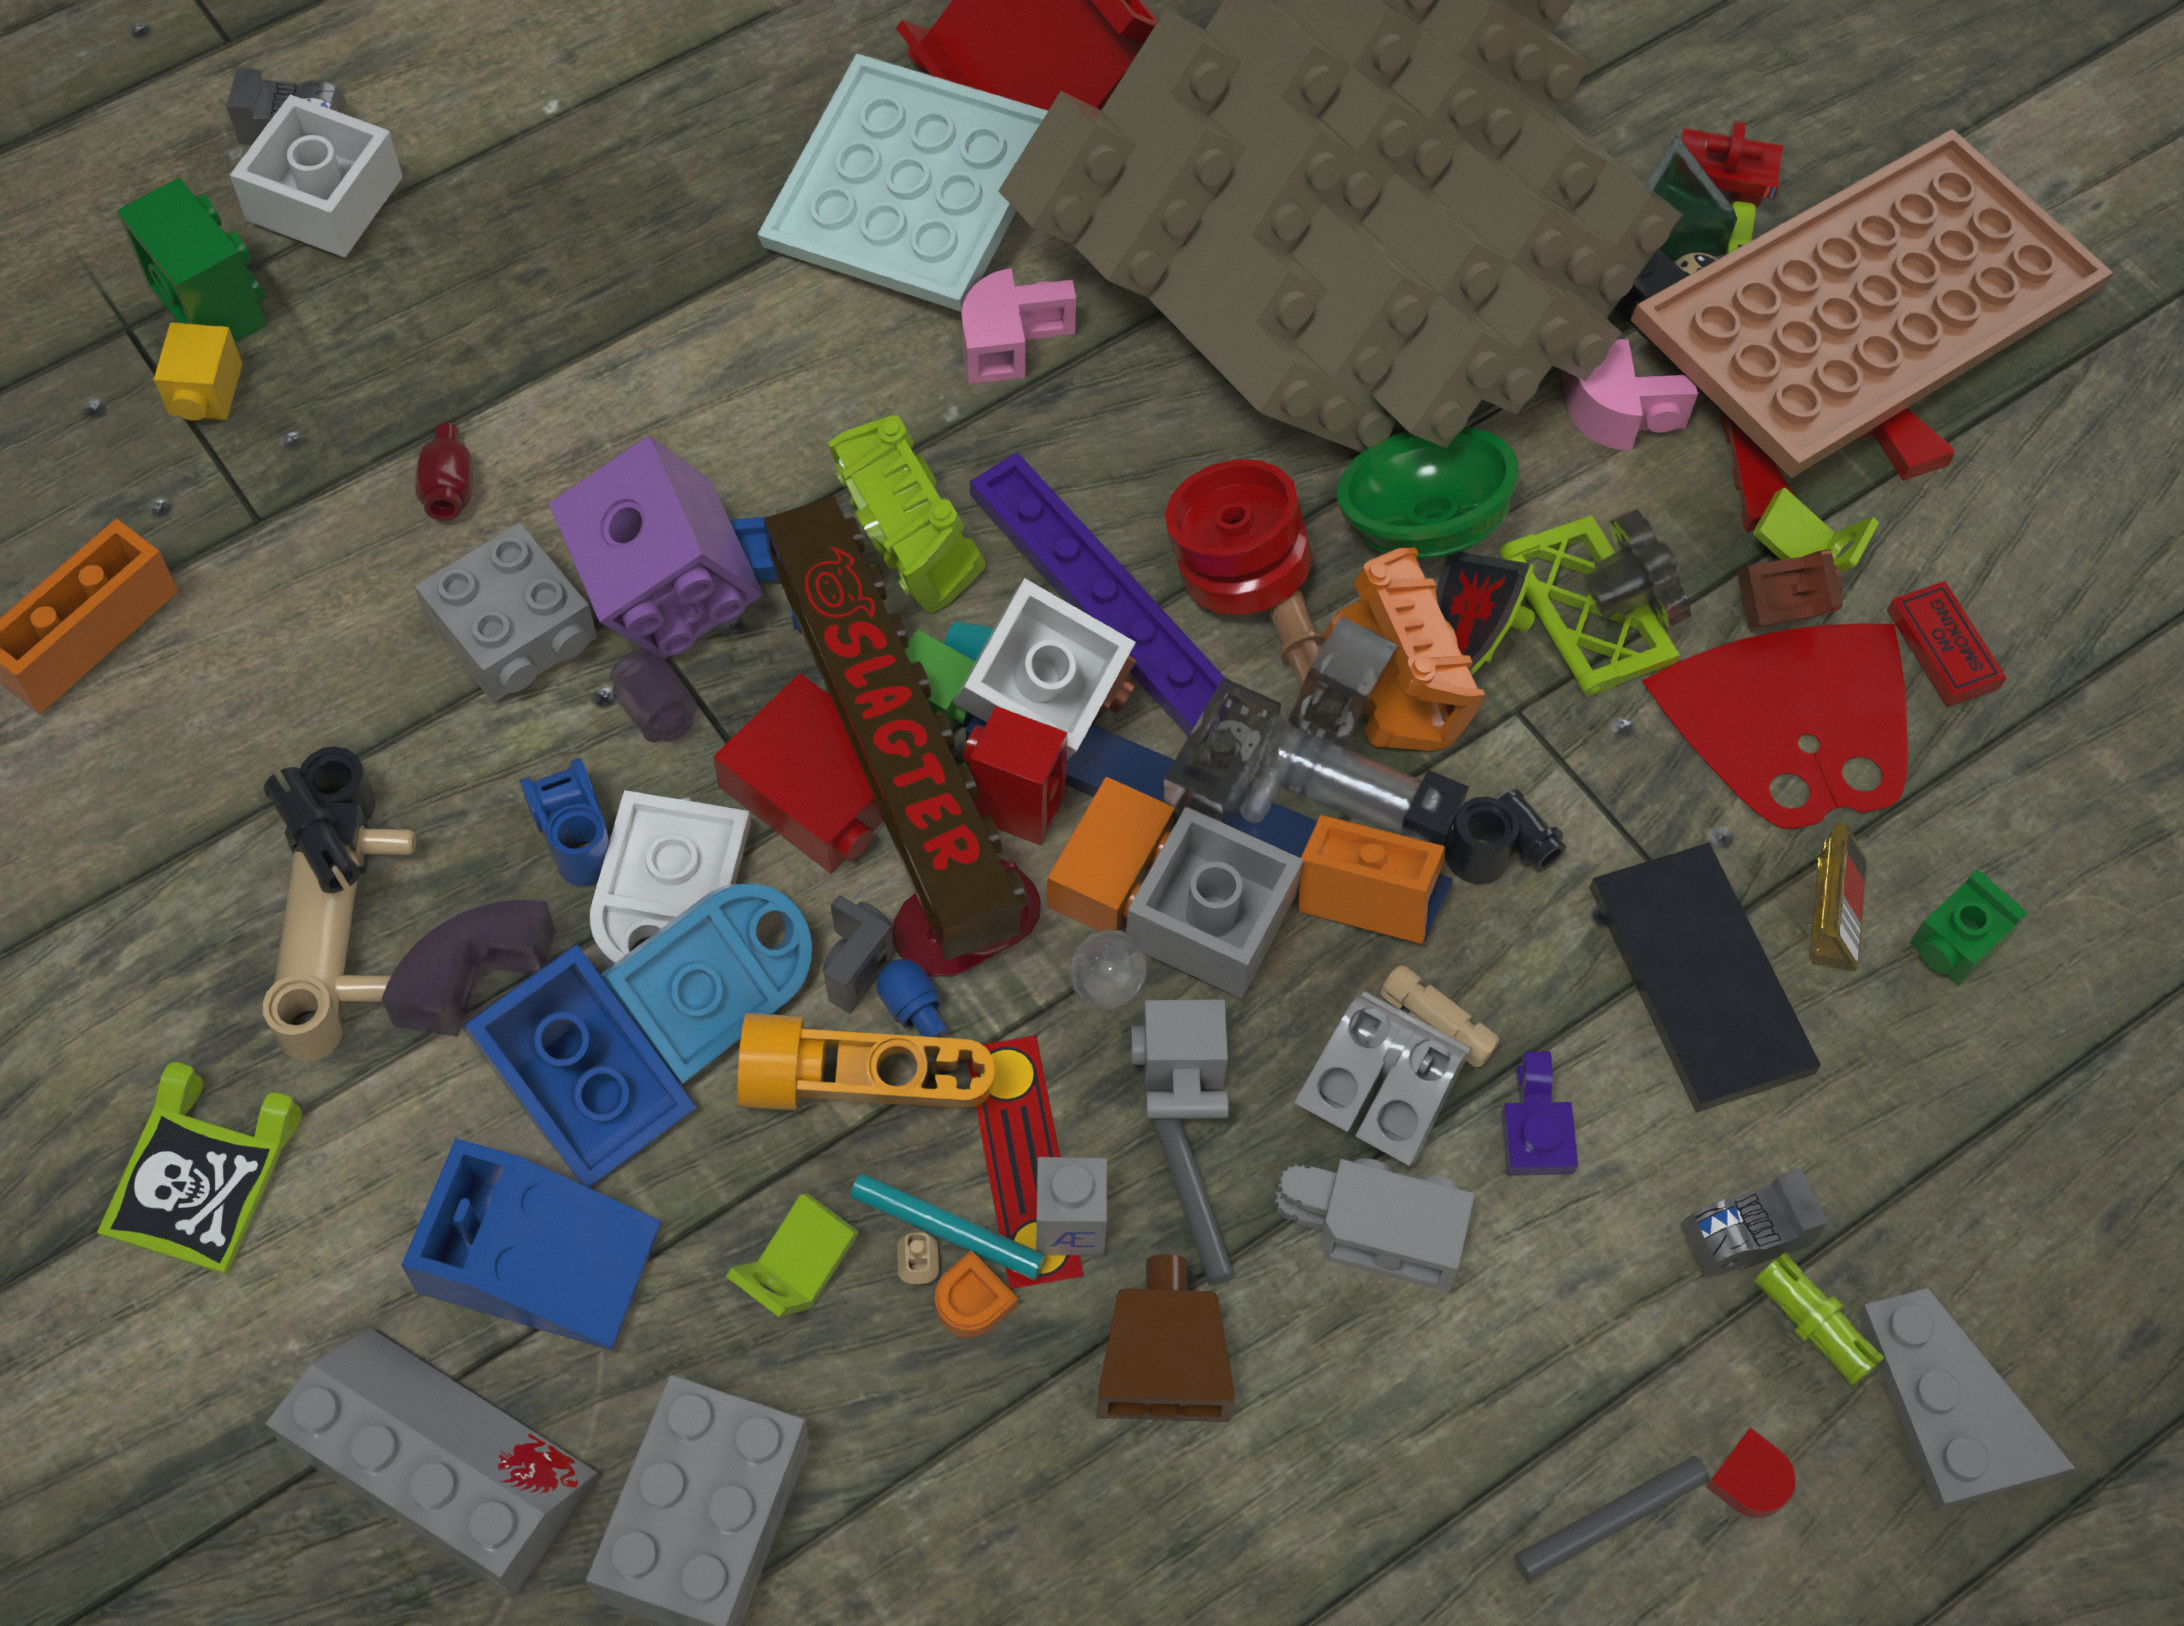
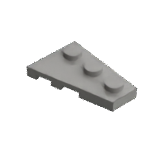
M1929 1288L1864 1304L1857 1314L1868 1341L1885 1357L1878 1365L1937 1511L2066 1477L2076 1469Z

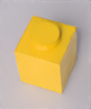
M170 322L153 379L168 415L179 416L187 420H201L203 418L228 419L243 364L229 327Z

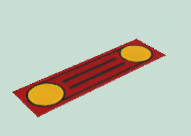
M1035 1035L982 1044L993 1057L995 1081L989 1097L983 1103L976 1106L999 1234L1036 1250L1038 1157H1060L1037 1036ZM967 1060L971 1081L973 1078H983L984 1074L974 1072L972 1061ZM1046 1255L1045 1264L1036 1280L1006 1268L1010 1290L1084 1277L1080 1255Z

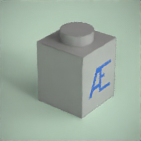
M1038 1157L1036 1251L1045 1255L1104 1256L1107 1226V1158Z

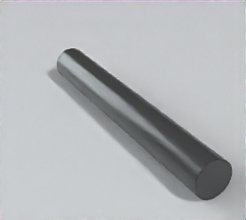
M1162 1090V1091H1158V1092H1170V1091H1169V1090ZM1152 1119L1208 1284L1214 1286L1228 1282L1235 1275L1181 1120Z
M1696 1456L1688 1458L1515 1554L1514 1562L1517 1569L1526 1581L1538 1577L1708 1482L1709 1475L1705 1466Z

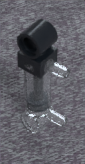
M1260 699L1246 700L1236 705L1229 713L1228 720L1233 719L1244 722L1253 729L1246 738L1247 741L1258 738L1259 743H1261L1259 759L1251 770L1245 774H1227L1240 784L1252 786L1240 808L1242 816L1247 821L1252 823L1262 822L1279 789L1282 788L1375 829L1445 846V857L1448 867L1454 875L1466 882L1474 884L1490 883L1498 879L1506 870L1518 836L1519 822L1517 815L1511 807L1501 800L1486 796L1475 797L1465 802L1469 786L1429 769L1423 781L1289 724L1288 717L1283 710L1269 701ZM1243 705L1250 707L1248 715L1241 712ZM1260 712L1267 715L1265 722L1258 720ZM1231 736L1223 742L1222 748L1226 756L1234 759L1242 755L1244 746L1239 738ZM1235 739L1241 744V751L1238 755L1232 756L1226 752L1225 744L1228 740ZM1475 838L1484 839L1489 843L1479 842Z

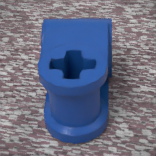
M581 758L570 761V768L533 781L529 776L520 779L519 782L539 833H543L559 874L572 885L589 886L598 883L610 840L595 791ZM591 842L584 848L571 849L572 846L578 843Z

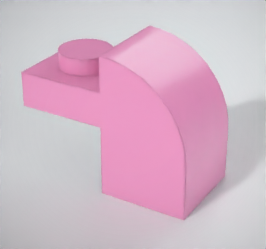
M1012 268L991 273L978 281L968 292L962 306V351L968 384L1025 378V340L1074 335L1076 325V294L1073 280L1041 281L1031 285L1015 286Z
M1629 339L1616 340L1609 349L1605 360L1594 369L1586 381L1565 371H1562L1561 374L1567 412L1574 425L1594 442L1618 450H1632L1638 431L1651 430L1657 433H1664L1674 429H1686L1698 395L1696 384L1687 375L1636 377Z

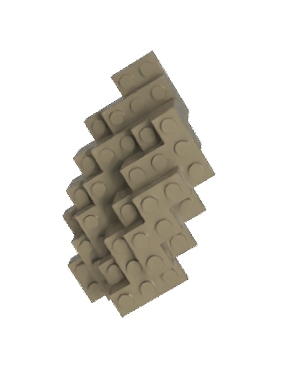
M1224 0L1205 30L1166 9L1103 109L1099 110L1061 91L998 190L1031 227L1073 244L1107 281L1148 297L1259 413L1361 453L1386 440L1397 421L1409 433L1447 448L1453 438L1464 428L1469 416L1482 399L1517 414L1525 402L1535 394L1539 383L1552 366L1586 381L1594 369L1605 360L1609 349L1622 333L1606 318L1620 299L1630 291L1634 280L1656 250L1666 242L1670 231L1683 215L1558 113L1592 65L1552 33L1559 21L1570 9L1574 0Z

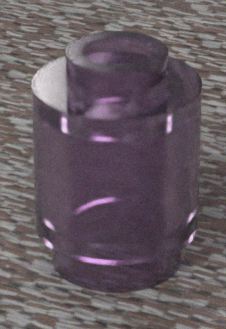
M639 649L627 654L615 664L610 673V681L613 683L612 693L646 740L650 742H672L681 738L690 730L698 704L663 657L654 656L648 649Z

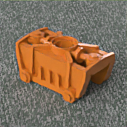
M1415 547L1398 548L1365 563L1354 582L1361 600L1339 610L1325 630L1324 636L1327 640L1328 650L1339 654L1346 670L1359 677L1365 687L1366 702L1364 710L1369 721L1364 730L1372 745L1376 747L1387 746L1388 748L1424 751L1449 748L1477 713L1485 693L1483 689L1477 688L1468 669L1471 668L1473 663L1470 655L1465 656L1461 654L1454 629L1445 620L1438 606L1436 584L1433 578H1425L1417 561L1418 551ZM1441 711H1443V715H1444V718L1446 719V722H1444V720H1443V718H1442V715H1441V713H1440Z

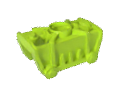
M891 415L843 431L830 440L828 446L838 470L836 475L843 487H848L851 494L850 504L855 510V514L883 558L886 566L889 569H896L901 578L898 581L906 595L911 594L913 599H916L921 607L930 614L946 607L979 576L987 564L974 541L970 538H964L961 534L964 524L950 500H941L934 488L937 480L922 456H915L911 450L914 441L899 416Z

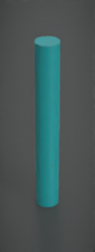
M861 1173L853 1185L851 1191L852 1199L968 1251L972 1250L975 1254L1028 1278L1036 1280L1043 1269L1046 1261L1045 1254L866 1174Z

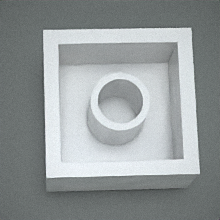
M289 95L230 174L246 221L344 258L403 178L389 130L293 95Z
M1024 578L1011 596L952 703L988 722L995 706L1066 731L1068 732V760L1078 750L1136 642Z

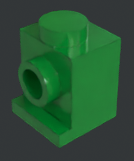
M1977 869L1959 889L1922 922L1910 944L1919 951L1923 961L1932 970L1945 974L1959 987L2010 939L2028 912Z

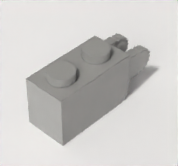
M1366 1158L1357 1159L1354 1162L1340 1159L1337 1173L1312 1166L1307 1169L1304 1167V1164L1302 1166H1297V1164L1294 1167L1288 1166L1286 1171H1282L1281 1177L1278 1180V1192L1275 1193L1274 1207H1277V1214L1280 1213L1282 1219L1286 1218L1289 1222L1295 1220L1298 1225L1321 1230L1319 1246L1329 1261L1445 1292L1450 1291L1459 1269L1475 1193L1460 1190L1455 1182L1439 1176H1424L1417 1179L1394 1173L1387 1164Z

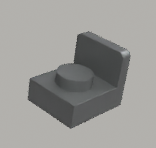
M838 895L831 904L834 930L843 939L839 940L830 950L824 962L823 971L828 1000L850 1014L876 981L882 968L895 956L892 926L880 910L866 902H859L856 905L843 896Z

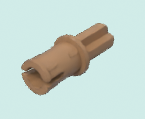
M1297 590L1291 597L1267 609L1266 612L1270 616L1282 644L1279 653L1281 660L1285 664L1291 665L1305 701L1312 703L1311 691L1314 682L1321 674L1332 670L1324 652L1327 647V640L1323 633L1316 631L1304 603V597ZM1327 678L1326 682L1330 683L1331 680ZM1321 684L1320 690L1324 692L1327 689L1325 685ZM1339 685L1332 687L1328 691L1327 697L1329 702H1331V692L1336 688H1340ZM1320 701L1313 704V706L1322 707L1324 702Z

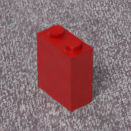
M801 673L788 683L713 756L719 788L830 874L846 859L853 861L858 858L871 842L873 831L884 821L829 694Z

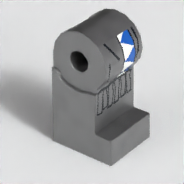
M237 67L226 107L239 144L252 145L289 95L342 114L345 111L346 99L339 89L327 82L311 80L299 85L295 82L263 80L260 69Z
M1800 1167L1776 1176L1769 1185L1732 1199H1724L1707 1205L1685 1218L1680 1227L1703 1275L1712 1277L1736 1269L1741 1271L1778 1258L1784 1253L1790 1254L1810 1247L1828 1221Z

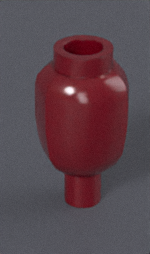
M441 423L435 428L434 440L426 443L420 452L416 467L415 491L418 500L424 506V510L429 517L439 521H449L458 517L461 509L467 507L470 502L473 488V467L469 450L459 442L458 427L452 423Z

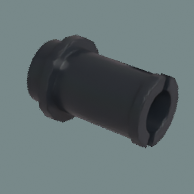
M1514 789L1501 796L1499 800L1509 805L1518 818L1519 831L1515 846L1521 852L1519 861L1524 866L1532 865L1537 871H1542L1552 866L1561 858L1566 850V845L1561 841L1563 832L1558 827L1550 828L1527 802L1520 790Z

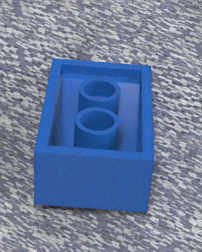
M578 944L564 951L461 1025V1028L510 1094L578 1181L588 1188L697 1108Z

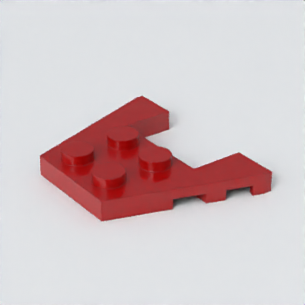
M1908 408L1859 437L1874 435L1902 481L1949 466L1955 454L1954 449L1948 442ZM1720 409L1726 443H1731L1735 463L1732 472L1735 488L1740 490L1743 504L1741 512L1742 524L1745 531L1749 533L1755 530L1776 491L1786 488L1792 494L1793 492L1777 468V464Z

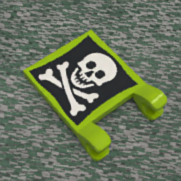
M171 1062L164 1069L158 1087L155 1106L97 1233L100 1236L227 1276L281 1151L299 1126L302 1118V1109L294 1104V1100L290 1096L271 1092L266 1096L260 1109L254 1137L185 1116L199 1098L204 1082L198 1074H195V1070L191 1066L179 1062Z

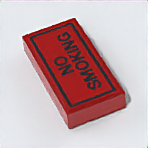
M1946 581L1892 599L1887 609L1888 613L1947 707L2001 688L2007 678Z

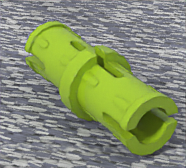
M1787 1253L1774 1260L1754 1280V1283L1795 1324L1797 1328L1794 1330V1333L1803 1343L1809 1340L1836 1367L1835 1369L1847 1380L1851 1387L1867 1376L1885 1358L1842 1314L1841 1310L1844 1306L1835 1296L1828 1299L1808 1279Z

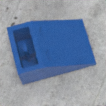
M455 1138L401 1266L418 1294L613 1351L660 1230L661 1221L525 1158Z

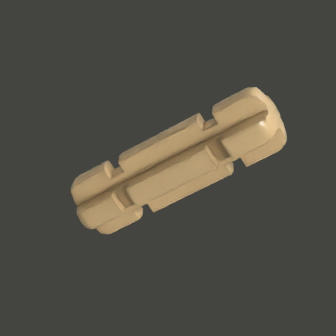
M1399 965L1394 969L1382 985L1381 995L1384 999L1399 1009L1408 1008L1410 1015L1472 1047L1466 1060L1472 1066L1481 1067L1491 1058L1499 1043L1498 1035L1481 1022L1476 1024V1026L1469 1021L1472 1016L1432 985H1428L1426 988L1421 986L1422 978L1408 967Z

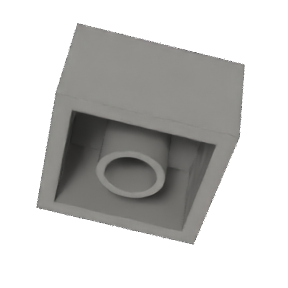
M1185 807L1128 909L1125 945L1242 999L1297 896L1304 860Z

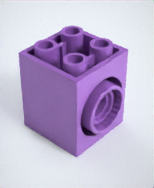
M649 435L549 502L599 622L663 660L685 652L692 647L697 638L720 623L737 618L744 612L746 606L764 595L712 481Z

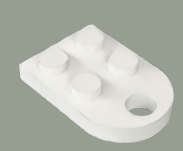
M624 790L590 909V927L595 945L600 956L609 967L631 952L637 941L655 934L711 891L726 885L736 884L751 826L749 811Z

